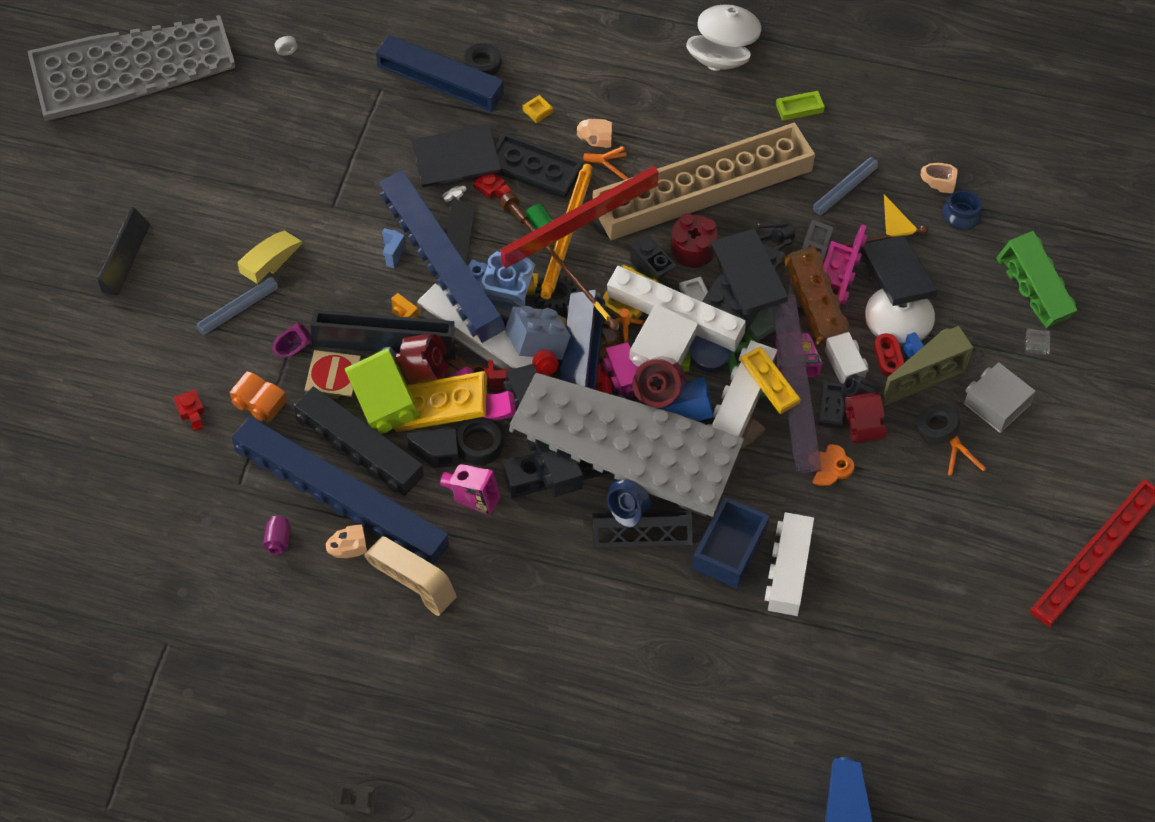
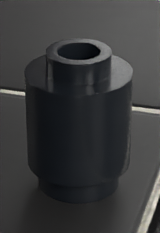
M857 374L849 376L843 385L844 394L848 397L878 392L879 394V388L874 382Z

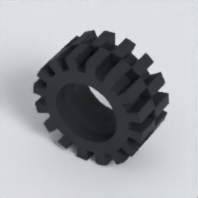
M559 274L554 292H560L565 297L557 301L543 299L540 295L542 291L541 286L545 278L543 277L542 282L539 281L535 288V304L537 309L550 308L556 311L558 315L562 314L563 317H566L570 294L577 293L576 285H574L572 280L568 281L567 276H564L562 279L561 274Z

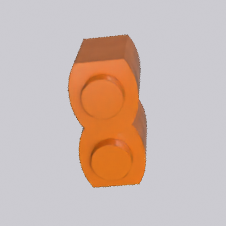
M248 371L245 372L230 391L233 405L240 410L246 409L251 411V414L260 421L264 419L271 422L287 402L286 394L282 389Z

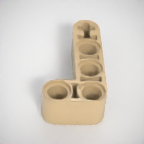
M384 536L364 554L368 562L376 569L420 594L425 606L437 616H440L457 598L448 576L442 570Z

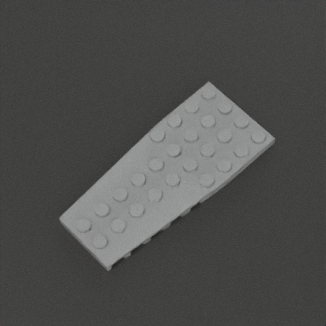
M216 16L217 20L205 22L203 18L195 19L196 23L182 25V22H175L174 27L162 29L160 25L152 26V30L140 32V28L130 30V34L119 35V32L96 35L27 51L44 120L48 121L108 107L234 69L235 62L221 16Z
M535 373L509 428V431L512 433L514 430L526 434L527 439L532 442L539 440L548 444L549 449L557 452L560 449L571 454V459L579 463L581 459L593 464L592 469L601 473L604 470L615 474L614 478L617 480L626 479L633 481L649 494L711 517L714 516L744 441V438L672 412L539 373Z

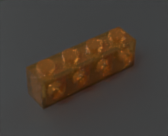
M815 246L789 253L785 259V265L817 345L826 343L827 338L846 333L848 331V321L840 311L838 296L832 291L831 278L828 273H825L822 266L823 258L821 253L816 251Z

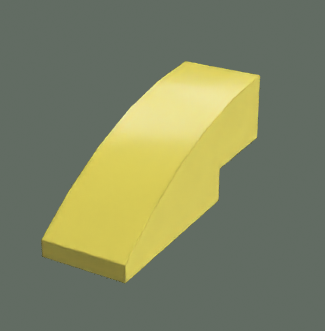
M285 230L276 233L256 245L237 262L239 272L258 284L269 272L274 274L302 245V241Z

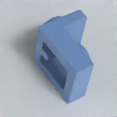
M384 228L382 231L385 244L383 255L385 256L386 266L394 269L406 250L405 235L399 231Z

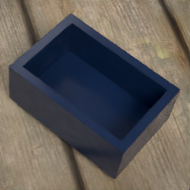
M724 496L693 556L692 569L738 589L767 531L770 515Z

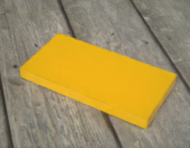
M482 371L430 382L410 384L409 388L420 416L394 428V430L400 432L485 417L487 374Z

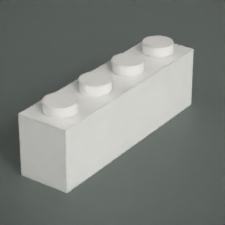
M785 512L783 521H778L776 535L780 536L779 543L774 542L772 557L777 558L776 565H770L768 579H773L772 586H767L764 600L769 601L768 611L798 616L814 517Z

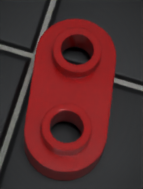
M883 333L877 336L874 343V351L879 369L883 375L889 377L904 364L897 338L892 334Z

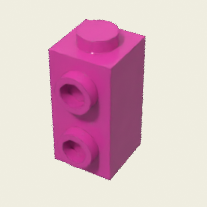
M628 342L606 348L605 358L602 359L604 369L611 374L612 389L618 391V394L624 398L636 396L633 390V378L639 368L629 359L631 348Z

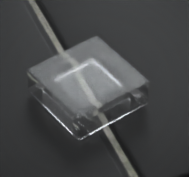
M1027 329L1025 333V352L1048 355L1050 351V331Z

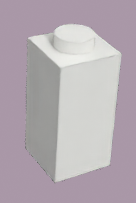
M847 332L827 338L825 353L839 382L844 384L845 380L852 374L866 378L869 370L867 361L864 358L862 359L858 343L852 339L850 333Z

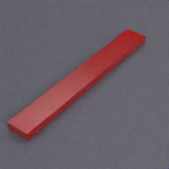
M653 166L501 248V264L508 268L658 186L659 171Z
M1145 479L1142 480L1031 608L1030 613L1049 627L1054 624L1155 506V486Z

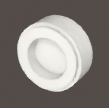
M284 36L275 42V48L279 55H290L296 51L297 43L294 37Z

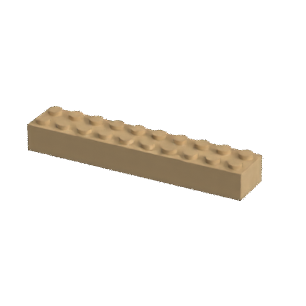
M794 122L658 168V186L598 219L610 240H614L681 217L683 214H689L811 172L815 153ZM629 179L593 190V199Z

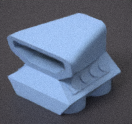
M495 252L488 259L481 287L492 303L509 311L512 310L513 306L523 307L525 306V296L535 264L529 258H524L505 268L501 264V252Z

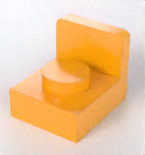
M399 293L391 298L392 312L395 316L419 318L418 308Z

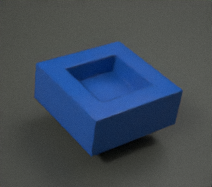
M916 332L908 334L903 350L907 358H911L924 347Z

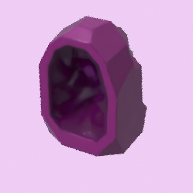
M298 321L274 340L273 352L280 357L292 356L312 342L310 332L303 323Z

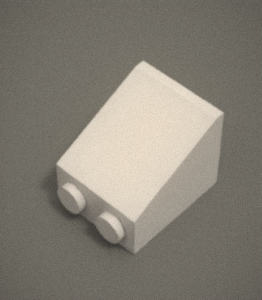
M655 303L630 349L629 359L632 360L633 364L640 367L641 364L654 357L664 356L673 358L681 365L696 337L698 323Z

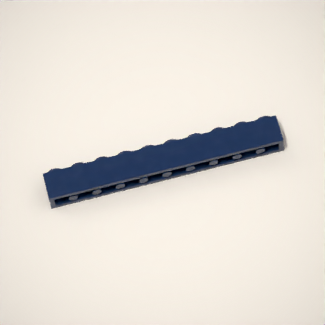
M400 170L379 182L383 190L380 192V196L386 205L388 203L391 204L389 209L395 219L397 217L400 218L398 223L403 232L408 231L410 233L407 236L413 247H419L417 252L422 261L427 260L429 262L426 265L432 276H438L436 281L441 290H447L446 296L451 305L458 306L456 312L462 322L467 320L469 323L466 327L471 336L475 337L477 335L480 342L484 343L505 331L506 327L500 314L404 171Z
M249 416L232 436L234 450L242 457H249L262 469H269L278 479L289 481L298 491L309 493L318 503H325L331 506L338 515H346L356 525L362 524L363 528L366 527L371 530L378 539L384 536L432 565L437 562L449 546L448 533Z

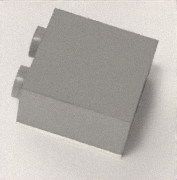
M998 362L993 368L988 367L978 382L973 381L965 391L967 396L964 404L1001 433L1031 405L1036 391Z

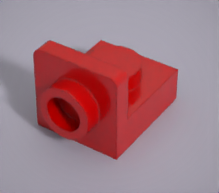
M488 360L489 368H484V372L487 374L490 392L504 391L503 382L506 381V371L510 369L494 371L493 360Z

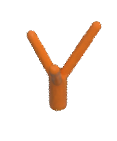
M619 147L605 154L584 153V162L602 163L623 180L628 179L627 176L606 161L626 157L627 153H619L624 151L625 147Z
M623 308L619 312L620 318L613 319V321L622 323L624 343H626L629 338L628 325L630 323L644 325L645 320L630 318L628 309Z
M958 435L950 440L952 452L948 470L949 476L953 474L956 454L959 450L982 471L986 470V467L961 444Z

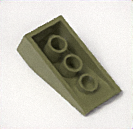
M959 326L942 330L887 378L882 398L883 406L966 372L973 346Z

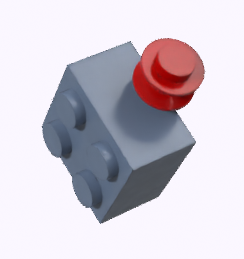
M512 307L505 331L518 355L533 357L532 364L537 373L546 376L553 374L559 365L557 359H563L570 339V334L559 315L550 308Z

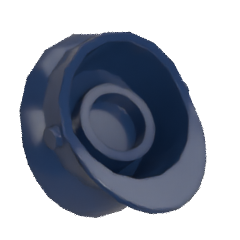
M959 190L950 195L942 211L944 218L950 225L958 229H969L976 226L981 220L983 206L977 195L966 190Z
M697 335L690 346L693 364L698 369L706 372H713L721 367L723 368L732 354L731 350Z
M630 480L615 481L611 484L607 495L608 508L614 518L626 527L636 526L641 519V514L648 511L651 506L650 497L640 485Z

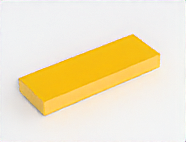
M761 346L741 356L740 361L779 414L800 404L801 399Z

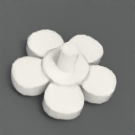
M455 186L445 192L442 197L445 202H449L453 198L460 200L459 197L467 189L465 186Z

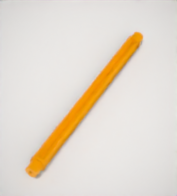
M584 164L583 168L579 171L566 213L581 206L592 177L593 168L590 164ZM573 232L556 242L554 252L562 261H564ZM553 256L541 286L542 291L540 295L543 299H550L562 268Z

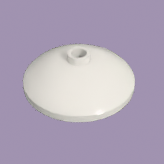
M716 5L703 11L698 19V29L701 34L708 40L724 46H746L755 42L761 34V24L756 16L750 11L735 5Z
M703 35L693 36L687 41L686 47L690 54L711 70L719 71L720 69L736 68L744 65L750 59V52L744 46L731 47L720 45L708 40Z
M880 289L869 299L866 305L865 319L869 329L876 337L883 333L892 334L897 338L899 346H904L908 334L916 332L921 341L930 334L935 321V312L928 299L892 306L884 290Z

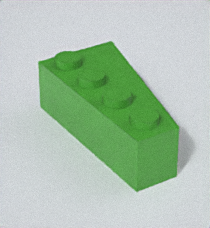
M1034 231L1010 240L996 259L1000 264L1005 263L1008 267L1006 273L1010 279L1015 278L1018 281L1020 293L1030 298V307L1045 328L1070 319L1077 311L1076 303L1066 291L1063 279L1055 271L1052 259L1045 253L1041 239L1036 236Z

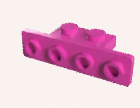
M863 224L856 235L852 248L831 241L817 281L819 284L838 290L833 309L836 311L841 304L845 305L849 292L846 291L847 285L851 286L855 277V272H852L853 266L857 267L862 255L858 253L859 248L864 247L868 236L864 234L866 226Z

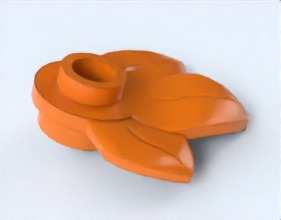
M829 444L826 452H816L808 458L809 464L818 471L812 481L813 484L818 486H829L838 479H847L853 474L855 469L853 460L846 456L844 449L834 444Z

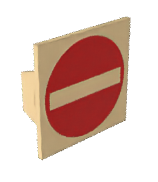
M314 350L305 391H309L314 386L332 399H338L339 396L352 397L353 387L345 368L359 362L361 356Z

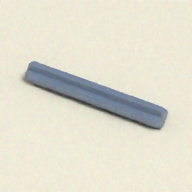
M873 157L868 158L813 205V211L818 215L825 213L878 168V161Z
M272 277L263 281L198 322V330L203 335L212 331L278 289L277 282Z

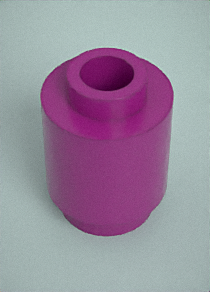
M273 516L266 523L263 547L271 554L278 555L288 549L291 526L287 518Z

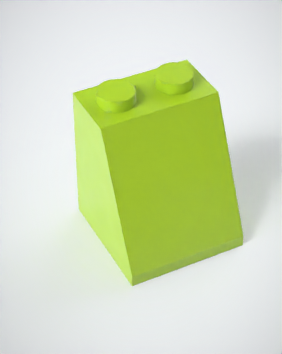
M388 348L345 368L369 425L379 434L387 433L391 429L420 416L405 375Z

